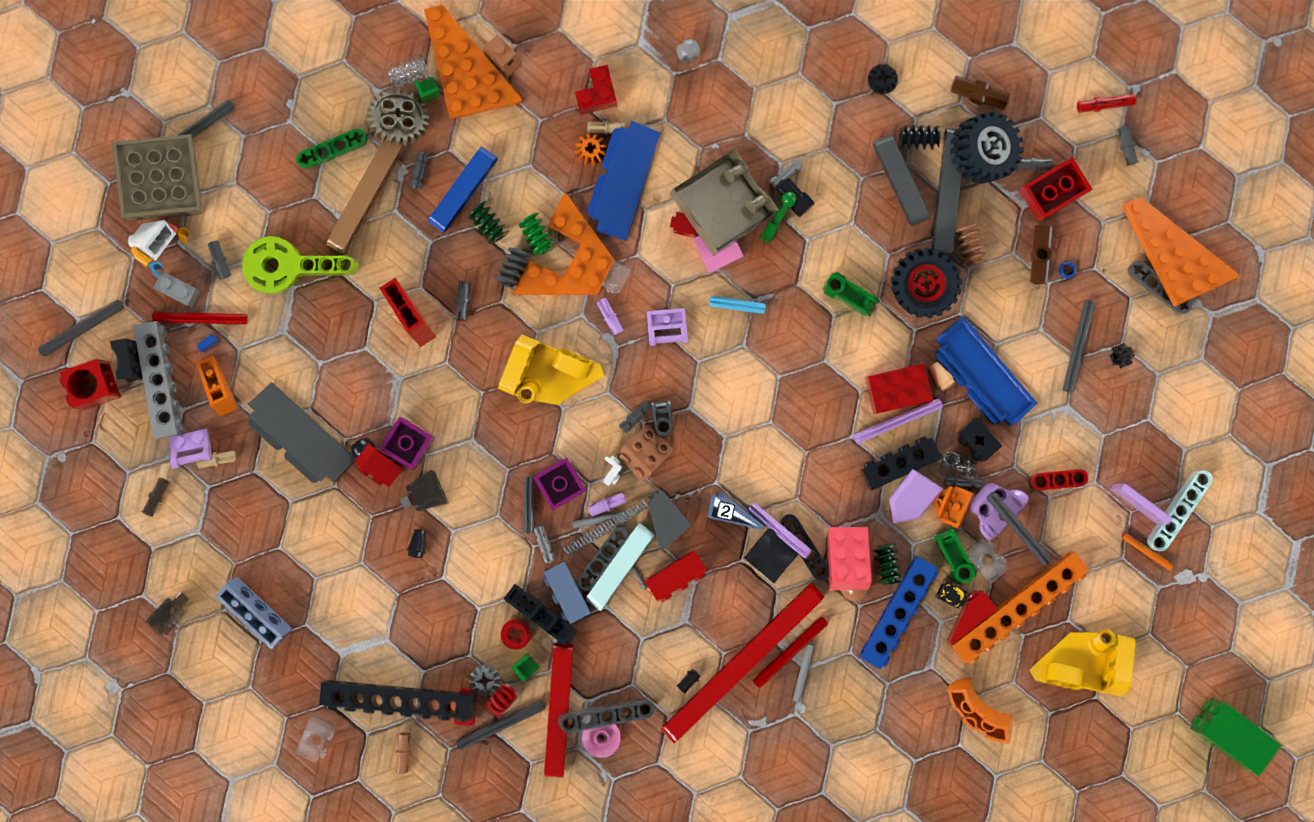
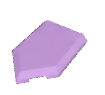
M912 469L889 498L893 524L920 519L943 488Z

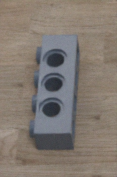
M238 577L227 582L215 596L271 650L282 643L293 630Z

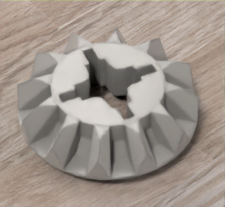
M480 665L470 674L469 683L475 693L488 696L499 688L500 675L494 667ZM483 672L486 678L493 679L487 683L486 689L483 683L477 682L482 679Z

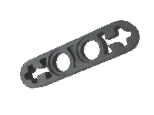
M1135 261L1129 265V276L1175 313L1185 314L1191 311V300L1185 302L1184 306L1186 309H1180L1181 305L1174 307L1171 300L1163 296L1164 287L1157 273L1142 261ZM1140 266V272H1142L1143 274L1148 272L1149 274L1146 275L1142 280L1141 278L1144 275H1142L1141 273L1135 274L1134 267ZM1149 277L1157 279L1155 287H1151L1148 284Z
M617 527L612 531L579 576L577 584L581 590H591L629 538L626 528ZM623 530L625 532V539H620L617 544H620V547L617 548L609 540L612 538L614 541L617 537L615 532ZM608 545L614 548V554L610 557L605 556L603 552L604 547ZM595 561H600L603 564L602 571L595 572L592 569V564ZM589 569V571L592 574L598 577L596 579H594V577L590 579V587L588 585L583 587V582L581 581V579H586L589 576V574L586 573V571Z

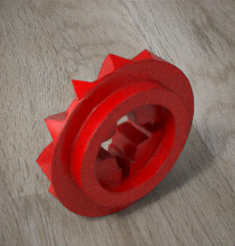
M520 619L507 621L500 633L503 644L512 650H519L527 646L532 635L530 626ZM512 627L516 631L523 630L519 635L520 641L516 637L509 639L513 634Z

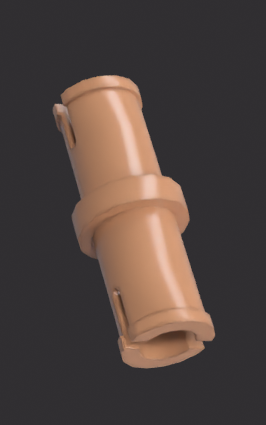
M398 733V747L395 751L397 756L396 773L398 774L408 773V759L411 755L409 750L410 733Z

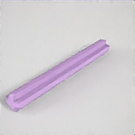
M935 399L854 434L853 438L857 444L941 409L943 404L940 399Z

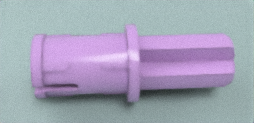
M606 298L599 300L597 305L605 318L603 321H606L613 336L622 332L624 329L618 321L617 313L613 312Z
M619 493L607 499L604 497L603 500L589 505L588 509L591 516L594 517L602 512H610L612 508L626 503L627 500L624 493Z

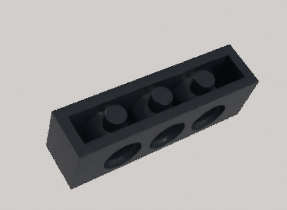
M924 436L915 440L916 444L911 447L906 444L898 448V453L892 455L889 452L880 456L882 460L876 463L874 460L863 464L864 468L860 471L869 491L909 474L912 469L918 470L942 459L933 438L927 439ZM915 449L920 450L922 453L919 460L913 457ZM898 457L904 459V466L902 468H898L895 464ZM880 465H884L887 468V473L884 476L878 473Z

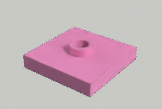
M700 236L693 238L709 274L744 257L737 241L713 256Z

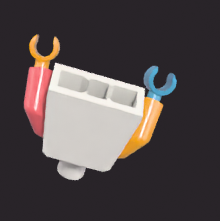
M165 220L143 223L134 234L129 236L128 245L131 247L134 258L144 266L150 267L155 277H160L156 270L162 269L164 272L165 270L160 262L153 263V260H157L176 234L180 242L186 243V236L190 237V233L185 227L177 229V226Z

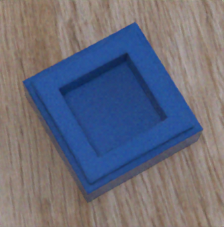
M210 335L198 343L197 348L199 351L206 353L221 341L217 336Z

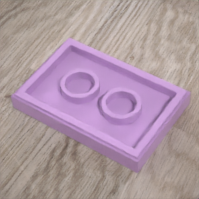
M1114 484L1110 490L1156 524H1169L1172 520V517L1129 485Z

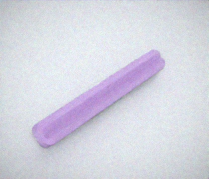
M755 503L749 507L748 512L803 558L809 556L812 550Z

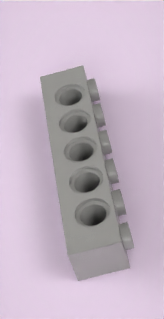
M157 321L133 325L154 439H164L181 435L183 422L179 419L180 405L178 400L175 399L174 394L176 393V385L171 377L173 367L168 361L170 351L164 339L166 329L162 323ZM152 338H155L156 345L151 348L149 342ZM158 356L160 362L157 366H154L153 359ZM159 375L163 377V382L160 385L156 383ZM162 394H165L167 398L164 404L160 403V396ZM165 413L170 415V420L167 423L163 421Z

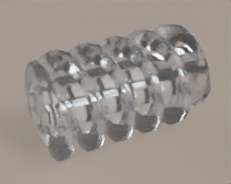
M419 54V61L413 56L412 63L405 59L404 66L397 62V68L391 64L390 71L387 69L395 89L397 88V82L404 86L405 79L410 84L412 83V77L419 81V74L423 79L426 78V72L429 74L422 54Z

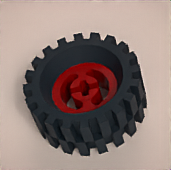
M920 248L914 249L915 252L906 253V257L903 260L899 259L898 266H894L893 277L891 276L892 292L900 306L909 314H915L919 318L923 316L933 318V315L939 317L943 315L942 311L946 310L948 312L951 309L950 305L952 303L956 304L958 301L956 296L961 294L962 290L959 288L960 284H962V279L959 277L960 271L955 266L956 264L939 250H932L930 248H925V250ZM924 269L936 272L935 277L925 273L927 280L930 281L927 283L929 291H932L935 285L938 284L936 290L929 295H919L914 291L915 288H919L921 291L926 292L925 286L921 284L924 282L922 274H919L916 280L913 281L916 273Z

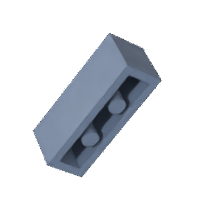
M565 561L544 572L545 576L542 578L547 587L551 586L554 592L551 595L556 605L560 603L563 609L560 613L565 622L569 621L571 624L591 613Z

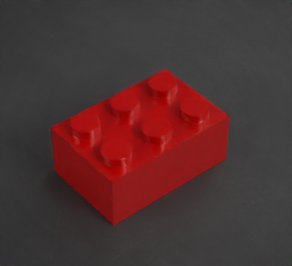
M1072 157L1026 184L1019 192L1039 223L1093 189Z
M924 363L865 377L874 415L933 401Z
M695 550L645 579V583L656 601L661 600L663 603L672 597L671 593L678 590L681 592L688 588L690 581L695 580L697 582L704 578V573L707 570Z

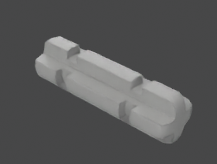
M796 159L792 162V165H788L779 172L777 177L774 176L770 179L769 182L772 187H779L781 182L792 177L796 171H800L803 168L802 162Z
M544 526L535 527L534 532L538 536L537 541L541 553L544 554V562L554 561L555 558L550 551L552 549L547 535L545 536Z

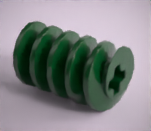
M483 201L472 210L469 219L474 220L473 224L475 226L480 225L478 230L480 232L484 231L483 237H489L487 242L492 244L503 239L510 231H502L505 225L498 226L500 218L494 220L493 218L496 213L489 214L488 212L491 207L484 208L486 201Z
M896 544L880 545L872 550L874 553L879 554L874 557V560L880 561V563L875 565V568L881 569L876 575L882 576L877 583L886 585L902 582L896 580L901 574L895 572L900 566L894 564L899 561V558L893 557V555L898 552L891 549Z

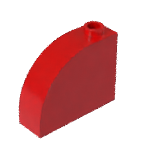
M393 278L379 288L406 332L420 347L436 338L431 327L396 278Z

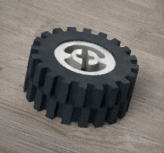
M985 112L962 122L959 125L960 128L954 131L953 134L957 137L951 139L950 144H954V148L950 149V154H955L956 158L952 159L953 164L958 163L959 167L956 169L959 173L965 172L963 175L965 179L972 178L971 182H980V184L990 183L1011 175L1012 171L1019 167L1016 164L1020 163L1023 158L1019 156L1020 153L1024 152V147L1019 145V143L1023 142V138H1018L1019 128H1013L1014 122L1012 120L1006 121V115L998 116V112Z

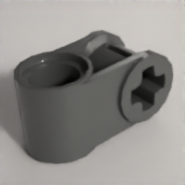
M670 399L656 403L651 401L655 430L661 437H666L672 432ZM667 423L669 430L661 432L658 429L659 424Z

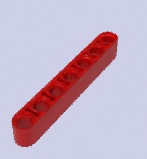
M554 642L544 766L545 777L564 778L567 732L558 725V718L562 713L569 712L573 644L571 643L566 647L562 643ZM568 718L564 720V727H568Z

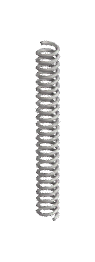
M642 499L644 506L641 504L640 501L638 502L640 507L637 505V503H635L638 511L632 505L634 512L629 507L631 514L628 512L627 509H625L628 517L626 516L624 511H622L625 519L619 513L621 520L616 515L618 522L615 520L614 517H612L615 525L613 524L611 519H609L612 527L606 521L608 528L605 526L604 523H602V525L605 528V531L602 528V526L599 525L602 533L600 532L598 527H596L599 535L593 529L595 536L592 534L591 531H589V533L592 536V539L589 536V534L586 533L589 541L587 540L585 535H583L586 543L583 541L582 537H580L582 544L579 542L578 539H576L579 546L576 544L575 541H573L576 549L574 548L572 543H570L573 551L570 549L569 545H567L569 552L563 546L564 550L568 555L575 553V551H578V549H581V547L584 548V546L588 545V543L591 544V541L594 542V539L597 540L598 537L601 538V535L604 536V533L607 534V531L610 532L611 529L614 530V527L617 528V525L620 526V524H623L624 521L627 522V519L630 520V517L633 518L634 516H637V513L640 514V511L643 512V509L646 510L647 504Z

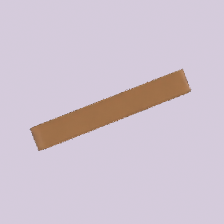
M387 139L381 143L326 243L328 247L343 255L348 251L406 147L402 142L399 143L398 147L395 142L389 145V140Z

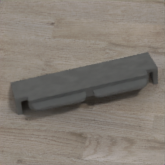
M271 382L248 403L254 410L249 415V426L274 449L280 450L284 448L286 450L284 454L285 459L312 483L322 481L326 476L332 482H337L356 460L349 451L274 383Z

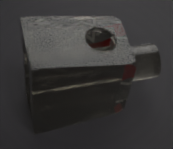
M435 470L428 471L406 487L409 495L400 499L404 509L414 505L417 512L449 503Z
M182 592L174 600L166 598L146 622L160 634L168 635L187 612L183 606L190 598ZM173 607L174 612L170 615L169 611Z

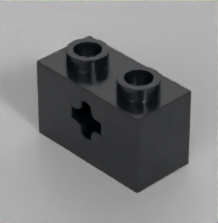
M977 417L971 419L956 433L959 436L957 438L959 442L972 450L970 453L977 461L981 460L984 462L1002 447L1000 442ZM974 437H980L981 440L979 442L981 444H975L976 439Z

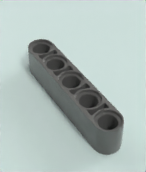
M890 134L873 142L876 155L910 226L929 219L928 210L893 136Z
M640 698L562 713L558 718V725L565 732L572 733L651 717L654 713V706L648 700ZM647 704V711L640 713L641 705ZM628 707L629 713L626 716H621V710ZM605 711H610V717L607 720H602V714ZM590 714L591 721L584 724L583 717ZM572 718V724L569 727H564V720Z

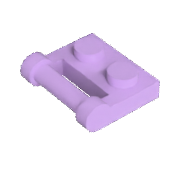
M685 308L647 311L650 346H655L658 343L681 341L682 343H688ZM681 328V334L655 336L654 334L656 330Z
M208 429L169 437L170 463L173 469L187 463L212 460L210 432ZM202 451L201 453H196V454H192V455H188V456H184V457H179V456H181V455H185V454H190V453Z

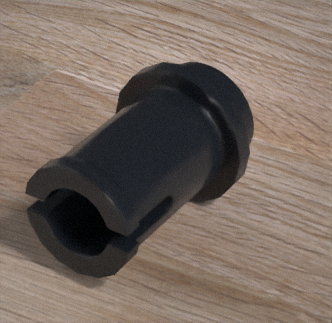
M694 669L688 670V674L676 685L684 694L687 693L696 681H700L699 678L701 676Z

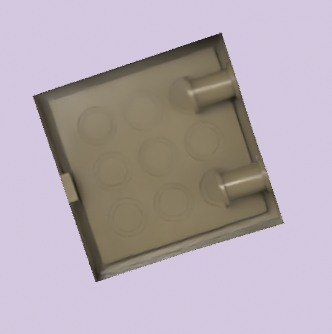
M191 134L112 142L121 218L124 222L167 216L203 214L193 137Z
M733 149L704 170L681 183L670 193L713 256L772 219L779 211L769 195L756 184L747 164L736 149Z

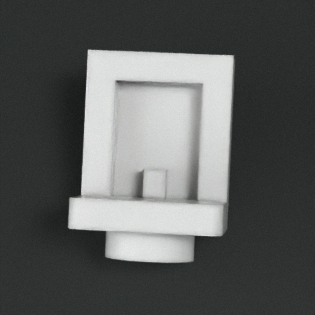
M606 456L604 460L612 464L613 467L602 482L608 486L611 483L615 485L620 478L618 473L622 469L619 465L621 461L614 456L610 458Z

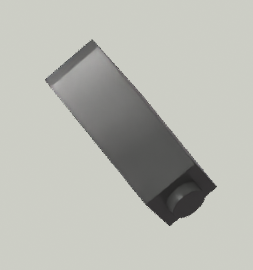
M656 490L649 496L648 506L659 547L663 550L692 525L663 490L661 492Z

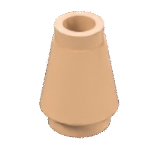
M938 362L928 368L937 387L941 388L942 391L955 383L954 377Z

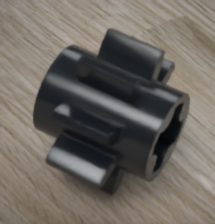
M1122 343L1111 348L1113 353L1109 357H1111L1113 365H1119L1120 368H1123L1133 363L1131 359L1135 354L1132 347H1125V344Z

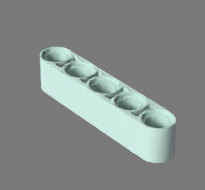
M1194 471L1190 474L1165 511L1166 514L1172 517L1170 521L1172 529L1168 532L1165 528L1166 524H1156L1147 538V546L1150 549L1164 551L1172 543L1210 487L1213 477L1208 471ZM1200 474L1204 477V481L1202 484L1198 482V476ZM1189 490L1193 492V498L1191 500H1189L1187 497V492ZM1178 506H1181L1183 509L1180 516L1176 513ZM1157 537L1161 539L1159 547L1155 546V539Z
M639 523L585 600L601 611L649 545L655 533Z

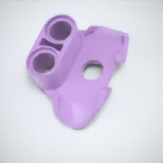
M989 483L981 489L973 498L970 510L978 515L980 531L987 540L990 541L1005 530L1007 525L1005 520H1000L999 513L987 500V496L991 492L996 491L998 496L1017 517L1029 499L1028 495L1020 490L1007 491L994 483Z

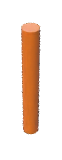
M1127 532L1122 535V539L1170 571L1174 565Z

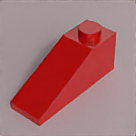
M974 590L967 596L969 599L966 600L947 638L949 644L953 645L998 610L984 591Z

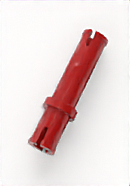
M1132 93L1106 98L1094 97L1093 100L1078 101L1077 111L1078 113L1100 112L1103 109L1136 105V95Z

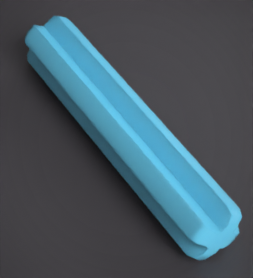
M711 296L709 306L760 314H764L766 308L765 303Z

